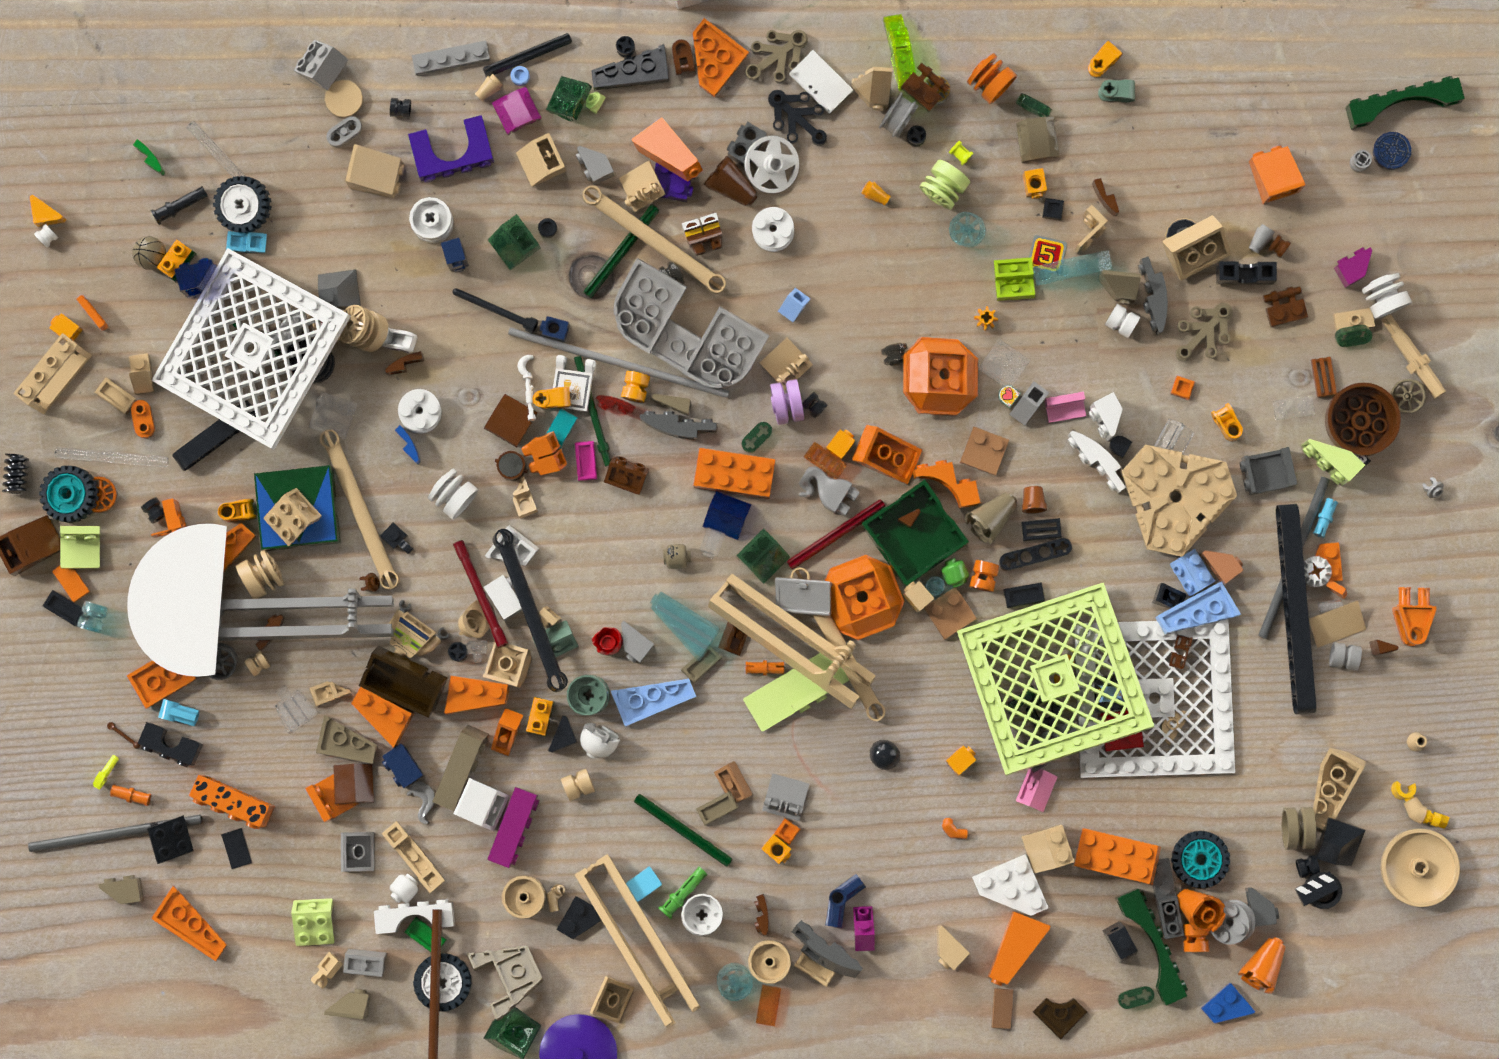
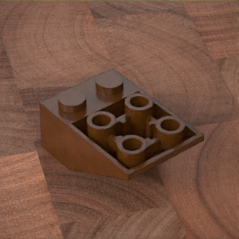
M48 515L0 536V557L9 574L17 576L60 552V536Z

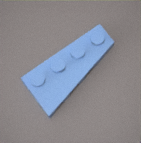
M1221 581L1155 618L1163 632L1168 634L1238 617L1241 613Z
M689 679L611 691L625 727L696 697Z

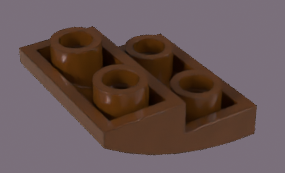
M504 394L484 429L517 448L533 421H528L529 409L526 405Z

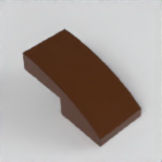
M1095 179L1092 185L1098 199L1111 215L1117 216L1119 208L1115 195L1107 196L1102 179Z
M421 351L415 352L396 360L385 369L386 374L389 376L406 373L407 364L424 362L423 353Z

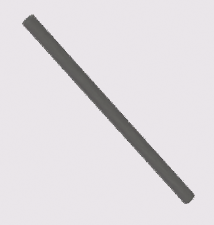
M1321 477L1301 526L1303 548L1330 482V479L1326 477ZM1281 579L1258 634L1259 637L1264 639L1268 638L1283 600Z
M201 814L184 817L187 826L203 823ZM168 820L157 821V822H158V824H160V823L166 822V821H168ZM151 823L28 843L29 852L144 834L148 833L147 828L151 827Z

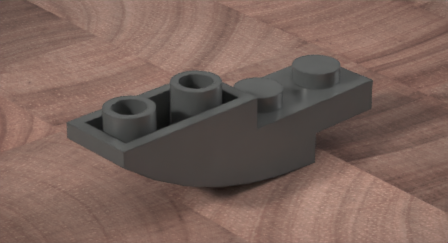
M1148 256L1142 258L1138 265L1139 273L1141 276L1144 275L1146 280L1144 283L1147 294H1151V296L1145 298L1143 306L1146 314H1150L1151 321L1149 323L1152 331H1156V334L1160 335L1164 330L1167 317V289L1163 273H1154Z
M644 411V414H640V421L647 426L676 438L697 440V432L717 433V424L713 423L712 419H702L701 422H694L693 419H682V422H679L678 415H675L673 411H664L663 414H655V411Z
M1169 858L1159 859L1153 882V891L1164 939L1184 936Z
M802 920L791 931L804 944L801 951L824 968L856 978L863 968L860 966V963L850 957L841 945H838L836 942L831 946L827 945L825 939L818 936L811 926Z

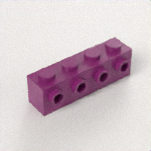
M515 787L487 860L510 868L511 865L515 866L519 856L516 854L518 847L522 848L526 838L523 836L525 828L529 829L533 818H530L532 810H537L540 802L537 799L538 795Z

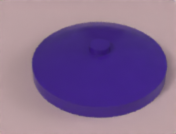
M572 1014L557 1020L549 1027L541 1041L539 1057L540 1059H617V1044L611 1030L602 1021L586 1014Z

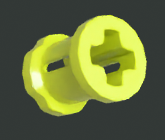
M960 140L949 151L951 155L953 154L961 162L962 166L974 154L972 151L969 152Z

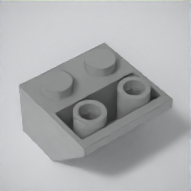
M314 39L308 46L304 56L297 62L294 71L316 86L328 91L349 59L334 47Z

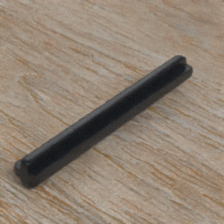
M569 33L563 34L483 68L486 77L498 74L571 44L572 39Z

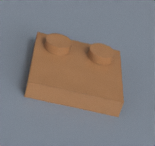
M973 426L960 463L996 476L1009 439Z
M956 587L924 607V610L944 640L977 619Z

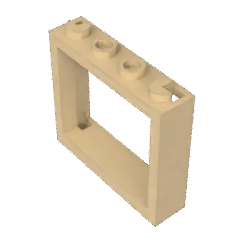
M62 333L13 394L28 406L45 414L92 355ZM62 339L67 341L64 345L60 344ZM21 389L26 391L23 395L19 393ZM37 398L41 400L39 403L35 402Z

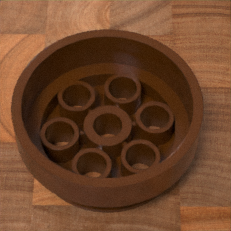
M1355 383L1345 387L1331 399L1325 413V427L1330 440L1336 447L1351 451L1357 457L1372 456L1386 449L1395 440L1401 424L1400 410L1393 396L1384 388L1372 383ZM1351 399L1357 400L1358 408H1353L1350 405ZM1370 403L1376 405V413L1369 410ZM1340 412L1345 415L1344 422L1337 419V413ZM1356 417L1363 419V426L1356 424ZM1375 422L1382 424V431L1375 429ZM1343 431H1348L1351 434L1350 440L1343 438ZM1362 435L1369 438L1370 442L1368 445L1362 443Z

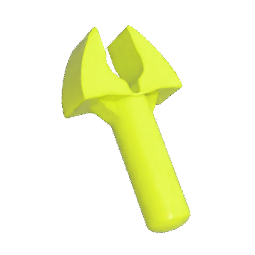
M113 755L102 772L99 771L93 782L95 788L100 790L107 782L108 775L119 760L117 756Z

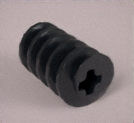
M6 453L5 455L10 458L4 460V463L9 466L4 467L3 470L8 472V474H4L3 478L8 481L2 483V486L7 488L2 490V492L21 494V492L27 491L21 485L27 483L22 477L28 476L27 473L23 472V469H27L29 466L23 464V462L29 461V458L24 455Z

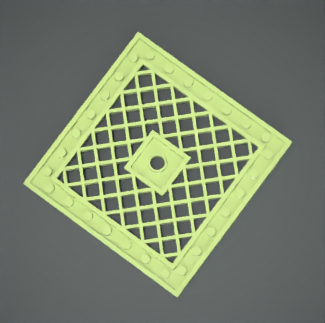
M1104 582L957 631L1006 776L1154 728V723ZM1078 613L1076 619L1069 617V615ZM1083 613L1092 617L1088 625L1079 621ZM1060 619L1058 625L1051 623V621ZM1064 619L1073 623L1070 631L1061 628ZM1095 619L1099 630L1091 627ZM1042 625L1039 631L1032 629L1033 627ZM1046 625L1055 629L1051 637L1042 633ZM1077 625L1086 629L1082 637L1073 633ZM1023 631L1021 637L1014 635V633ZM1028 631L1037 635L1033 643L1024 640ZM1058 631L1067 635L1064 643L1055 640ZM1089 631L1098 635L1094 643L1085 639ZM1005 637L1003 643L995 641L996 639ZM1009 637L1018 641L1015 649L1006 646ZM1040 637L1049 641L1045 649L1036 645ZM1070 637L1080 641L1076 649L1067 645ZM1101 637L1103 639L1105 648L1097 645ZM991 643L1000 647L996 655L987 652ZM1022 643L1031 647L1027 655L1018 652ZM1052 643L1061 647L1058 655L1048 651ZM1083 643L1092 646L1088 655L1079 651ZM1095 648L1104 652L1101 661L1091 657ZM1003 649L1012 653L1009 661L1000 658ZM1034 649L1043 653L1039 661L1030 657ZM1064 649L1073 652L1070 661L1067 654L1062 655ZM1015 655L1024 659L1021 667L1012 664ZM1046 655L1053 658L1043 662ZM1077 655L1086 658L1082 667L1073 663ZM1107 655L1109 656L1112 666L1104 663ZM986 656L994 659L990 667ZM1089 660L1098 664L1095 673L1085 669ZM997 661L1006 665L1002 673L993 669ZM1028 661L1035 664L1030 666L1032 673L1024 669ZM1009 667L1018 671L1015 679L1006 676ZM1072 667L1080 671L1077 678H1075ZM1101 667L1111 670L1107 679L1098 675ZM1083 672L1092 676L1088 685L1079 681ZM992 673L1000 677L996 685ZM1021 673L1030 676L1027 685L1018 681ZM1113 673H1115L1118 684L1110 681ZM1053 674H1057L1061 678L1056 684L1051 683L1049 680ZM1003 679L1012 683L1008 691L1000 688ZM1095 679L1105 682L1101 691L1091 687ZM1033 680L1036 682L1038 691L1030 687ZM1108 684L1117 688L1113 697L1104 693ZM1015 685L1024 688L1021 697L1012 694ZM1078 685L1086 688L1082 697L1075 694L1080 692ZM1089 690L1098 694L1095 703L1085 699ZM1120 690H1121V693H1122L1124 702H1123V701H1120V700H1118V699H1116L1117 696H1118V694H1119V692H1120ZM998 691L1006 695L1003 702H1001ZM1028 691L1037 695L1033 703L1024 699ZM1067 696L1064 703L1056 700ZM1102 696L1111 700L1107 709L1098 705ZM1009 697L1018 700L1015 709L1006 706ZM1040 697L1042 703L1048 702L1045 709L1036 705ZM1071 697L1080 700L1076 709L1067 705ZM1083 702L1092 706L1089 715L1079 711ZM1114 702L1123 706L1120 715L1110 711ZM1021 703L1031 707L1027 715L1018 711ZM1052 703L1061 706L1058 715L1049 711ZM1004 709L1012 713L1009 720H1007ZM1034 709L1043 713L1039 721L1030 717ZM1064 709L1074 713L1070 721L1061 717ZM1095 709L1105 712L1101 721L1092 717ZM1126 709H1127L1129 714L1124 715V713H1125V711H1126ZM1077 714L1086 718L1083 727L1073 723ZM1108 714L1115 717V719L1105 722ZM1015 715L1024 718L1021 727L1012 724ZM1046 715L1055 718L1052 727L1042 723ZM1028 721L1037 725L1033 733L1024 729ZM1058 721L1068 725L1064 733L1055 729ZM1089 721H1092L1097 724L1086 728ZM1010 727L1015 730H1018L1015 739L1013 738ZM1040 727L1049 730L1046 739L1036 735ZM1071 727L1078 729V731L1068 734ZM1021 733L1031 737L1027 746L1018 742ZM1052 733H1055L1060 736L1049 740ZM1034 739L1042 742L1031 746Z

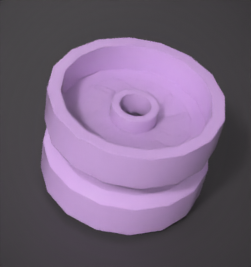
M797 379L787 381V393L785 394L780 382L770 384L773 413L776 415L777 424H788V411L791 412L794 422L804 421Z

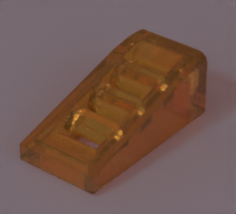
M816 442L811 445L803 456L833 479H838L847 466L844 461ZM817 449H819L820 452L818 453V455L815 457V459H812V456L815 454ZM824 454H826V456H825V458L822 460V462H821V463H818L819 460L821 459V457H822ZM830 458L833 459L829 466L826 468L825 465L828 463Z

